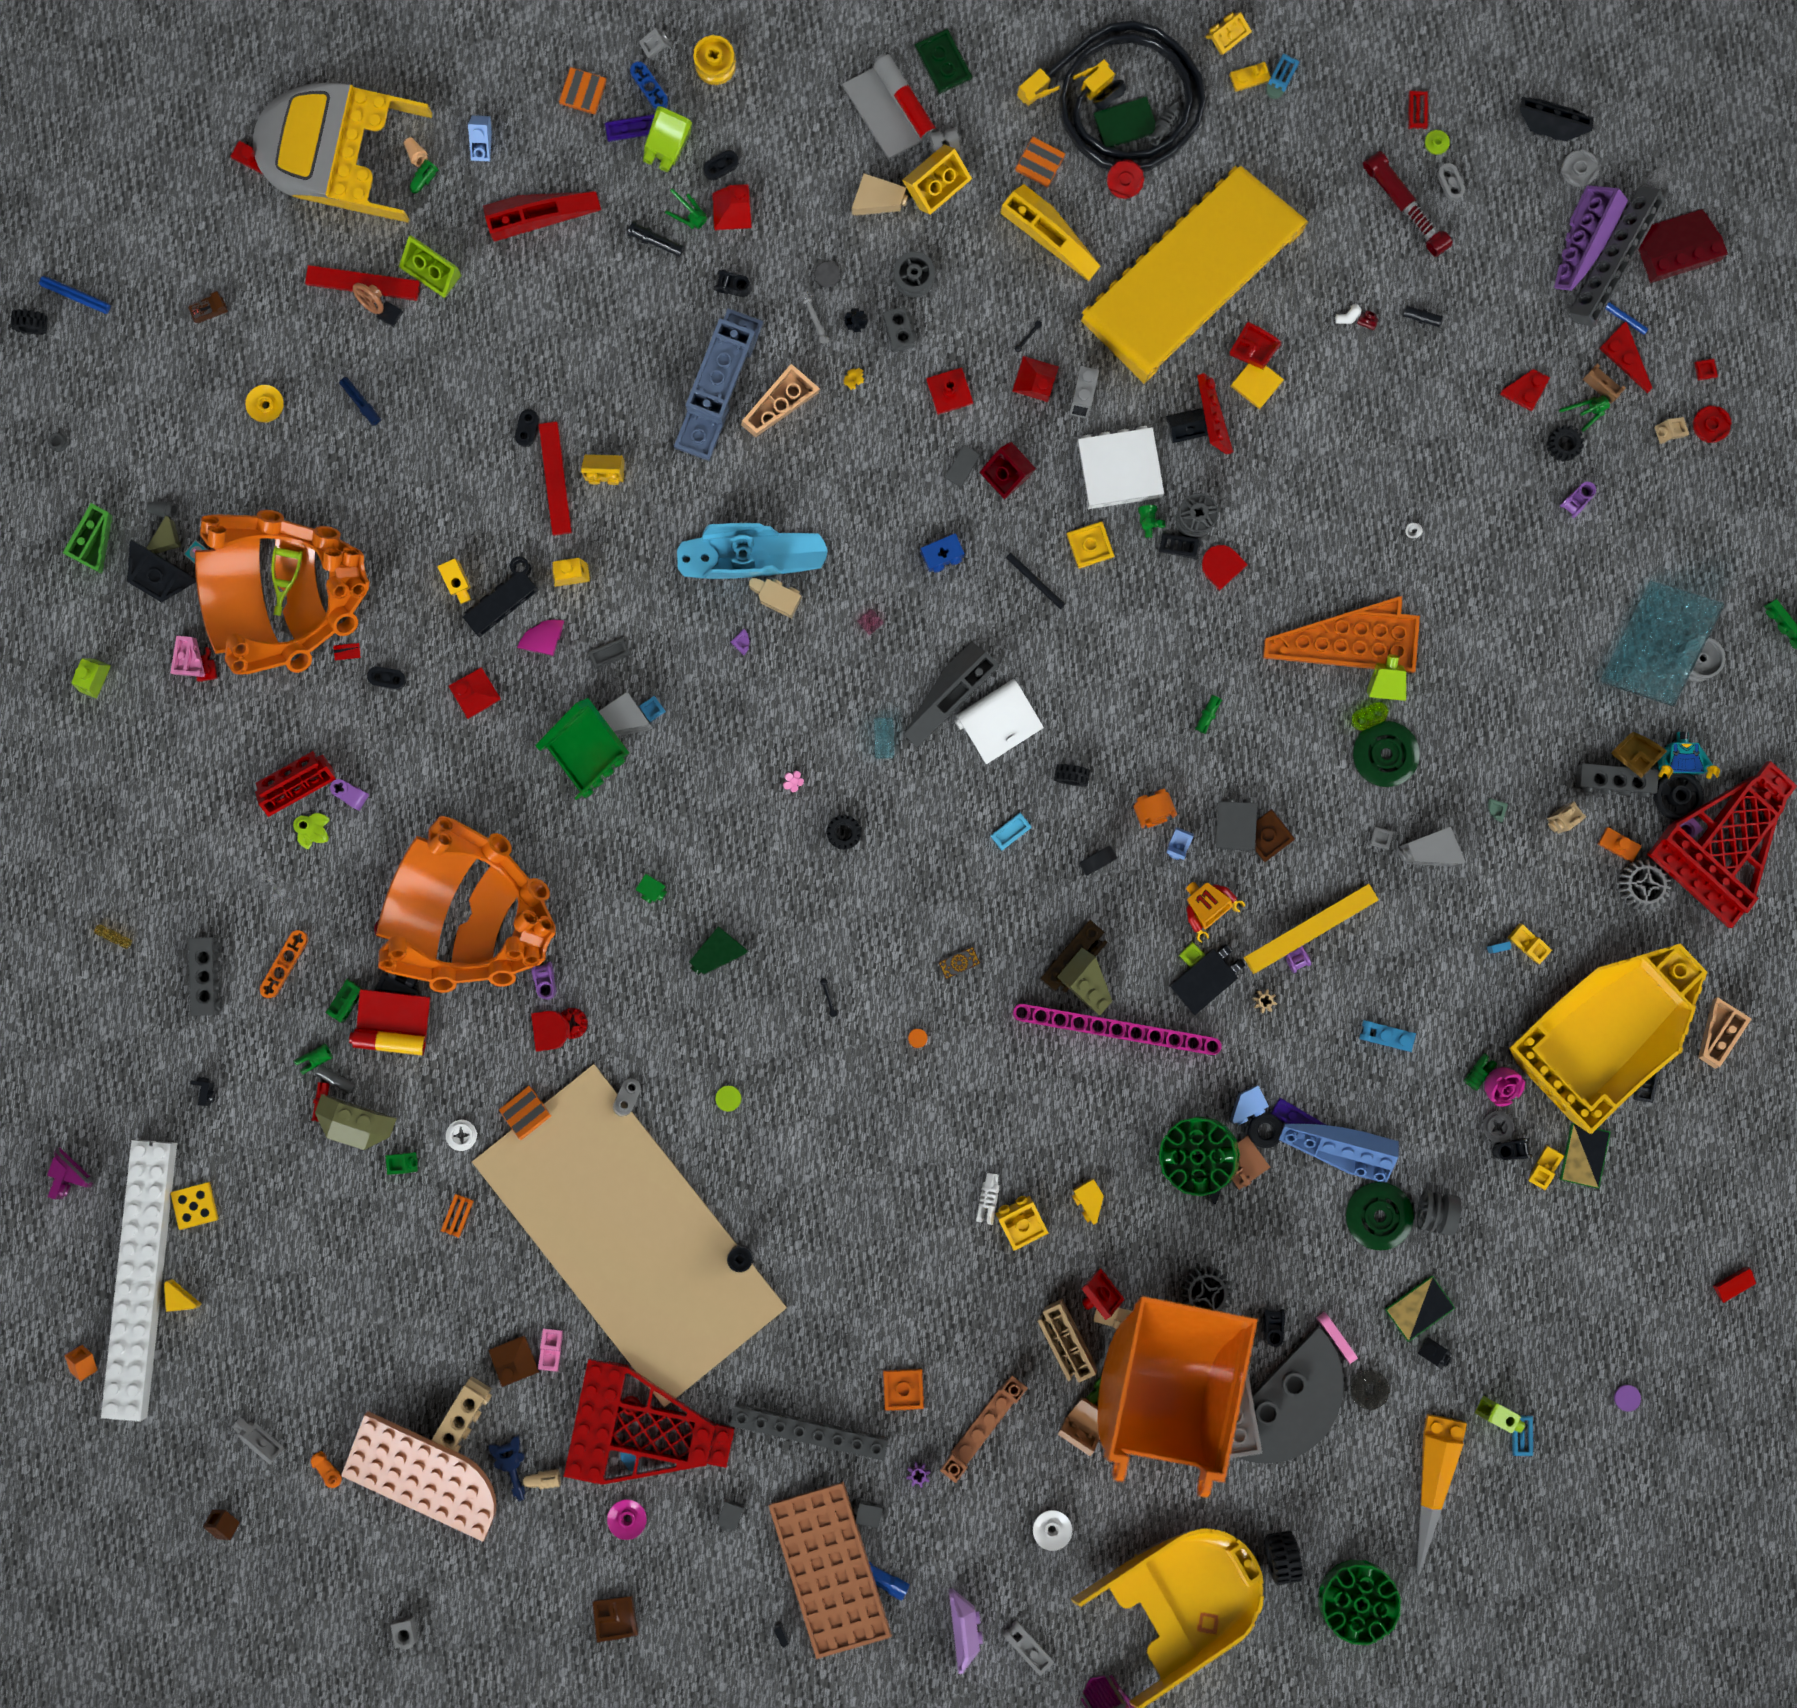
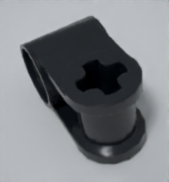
M718 270L719 278L717 285H714L716 292L739 297H746L750 294L751 285L746 276L726 270ZM740 284L747 285L744 289L738 288Z
M1530 1138L1496 1143L1492 1148V1153L1499 1160L1532 1158L1528 1144ZM1503 1146L1506 1148V1154L1504 1156H1502L1500 1153V1150Z
M1264 1308V1341L1272 1347H1279L1284 1342L1285 1311L1284 1309L1268 1311L1267 1308ZM1276 1332L1278 1339L1276 1342L1271 1343L1269 1336L1271 1333Z

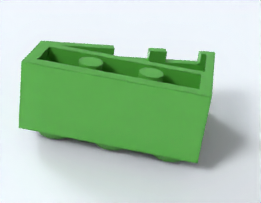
M90 503L63 554L102 574L113 516L109 512Z

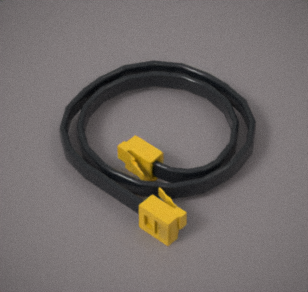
M1135 20L1109 23L1088 35L1047 72H1044L1041 68L1019 86L1017 96L1023 103L1030 106L1035 100L1059 90L1060 86L1048 89L1050 78L1087 46L1109 33L1133 30L1156 37L1157 39L1134 33L1108 36L1087 48L1067 71L1059 98L1061 120L1064 129L1075 147L1100 168L1110 170L1111 166L1116 162L1102 158L1086 146L1084 142L1101 155L1118 160L1148 159L1170 147L1186 127L1193 97L1190 77L1182 64L1183 62L1196 82L1199 105L1195 121L1185 136L1168 152L1150 162L1139 163L1143 172L1150 171L1179 152L1199 128L1206 103L1203 77L1184 48L1159 27ZM1127 43L1152 48L1169 60L1183 82L1186 101L1181 123L1167 140L1151 149L1132 152L1104 146L1088 134L1081 123L1079 111L1085 98L1088 97L1092 100L1113 81L1115 73L1109 68L1106 60L1104 59L1095 67L1074 75L1082 63L1090 56L1108 46ZM1072 76L1073 80L1081 76H1089L1083 81L1082 92L1076 100L1073 112L1074 129L1068 119L1065 99L1069 81Z

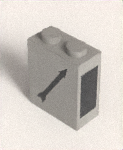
M1084 366L1080 367L1069 415L1088 418L1099 370Z

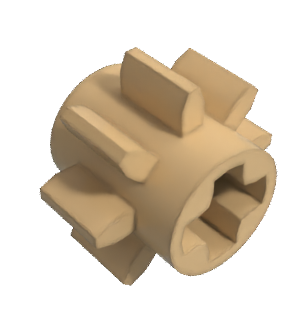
M1268 989L1265 990L1264 994L1261 991H1257L1259 996L1252 998V1000L1256 1001L1254 1008H1261L1260 1013H1264L1265 1008L1272 1012L1271 1006L1277 1005L1276 1002H1273V998L1276 995H1269ZM1266 996V1000L1269 1001V1003L1263 1006V1002H1261V999L1265 998Z

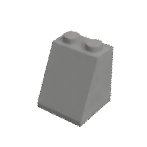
M628 692L599 710V713L617 736L652 729V726Z
M1451 826L1399 846L1401 849L1399 851L1400 858L1406 864L1453 867L1465 863Z

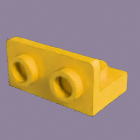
M1241 12L1227 14L1223 18L1224 21L1222 23L1213 25L1209 29L1210 32L1205 35L1207 39H1212L1220 55L1225 54L1252 32Z

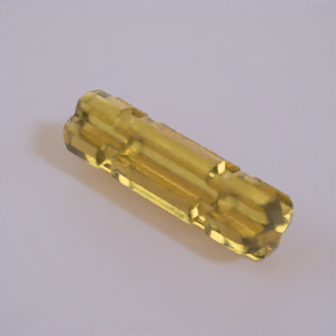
M98 924L94 930L96 935L103 936L104 939L118 944L125 949H128L132 943L131 939L123 937V935L107 929L103 925Z

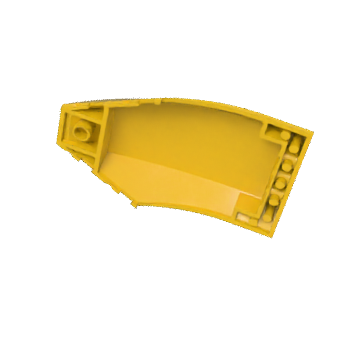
M1681 943L1598 967L1542 1015L1510 1047V1051L1520 1068L1565 1116L1583 1130L1592 1134L1638 1088L1677 1055L1682 1053V1045L1685 1036L1688 1034L1689 1023L1693 1019L1696 1009L1695 1005L1698 995L1701 994L1702 983L1705 981L1707 971Z

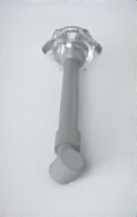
M809 291L799 294L800 298L797 302L807 305L817 329V334L820 336V343L827 344L829 337L825 336V331L811 304L815 294Z

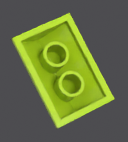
M410 235L408 237L399 267L445 298L461 277L459 269Z

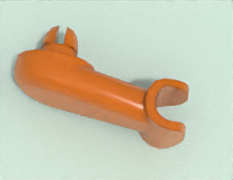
M323 1451L315 1453L311 1458L312 1468L316 1467L327 1487L336 1488L341 1483V1473L326 1459L327 1456Z

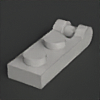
M1016 1619L1012 1623L1013 1626L1009 1630L1006 1629L1002 1634L1037 1674L1041 1676L1055 1662ZM1017 1632L1022 1635L1018 1640L1013 1637Z

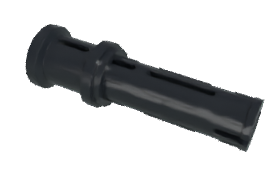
M635 220L629 226L628 237L633 236L642 240L644 244H653L681 257L684 250L683 245L654 233L650 227L645 228L637 224Z

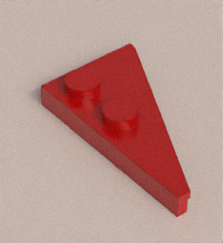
M1624 322L1599 349L1648 393L1652 389L1651 383L1628 324Z

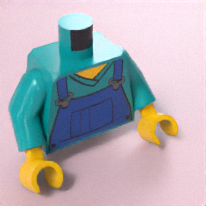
M1677 732V742L1667 744L1664 747L1667 750L1666 753L1657 761L1660 770L1658 776L1667 775L1668 779L1672 773L1701 775L1706 771L1707 779H1711L1712 774L1718 778L1720 773L1719 767L1712 764L1699 743H1689V732Z

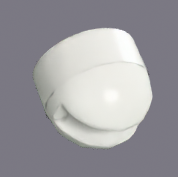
M1410 523L1406 527V535L1409 538H1418L1423 532L1422 526L1418 523Z

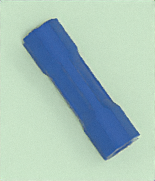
M869 1562L876 1586L902 1601L910 1584L898 1577H893Z

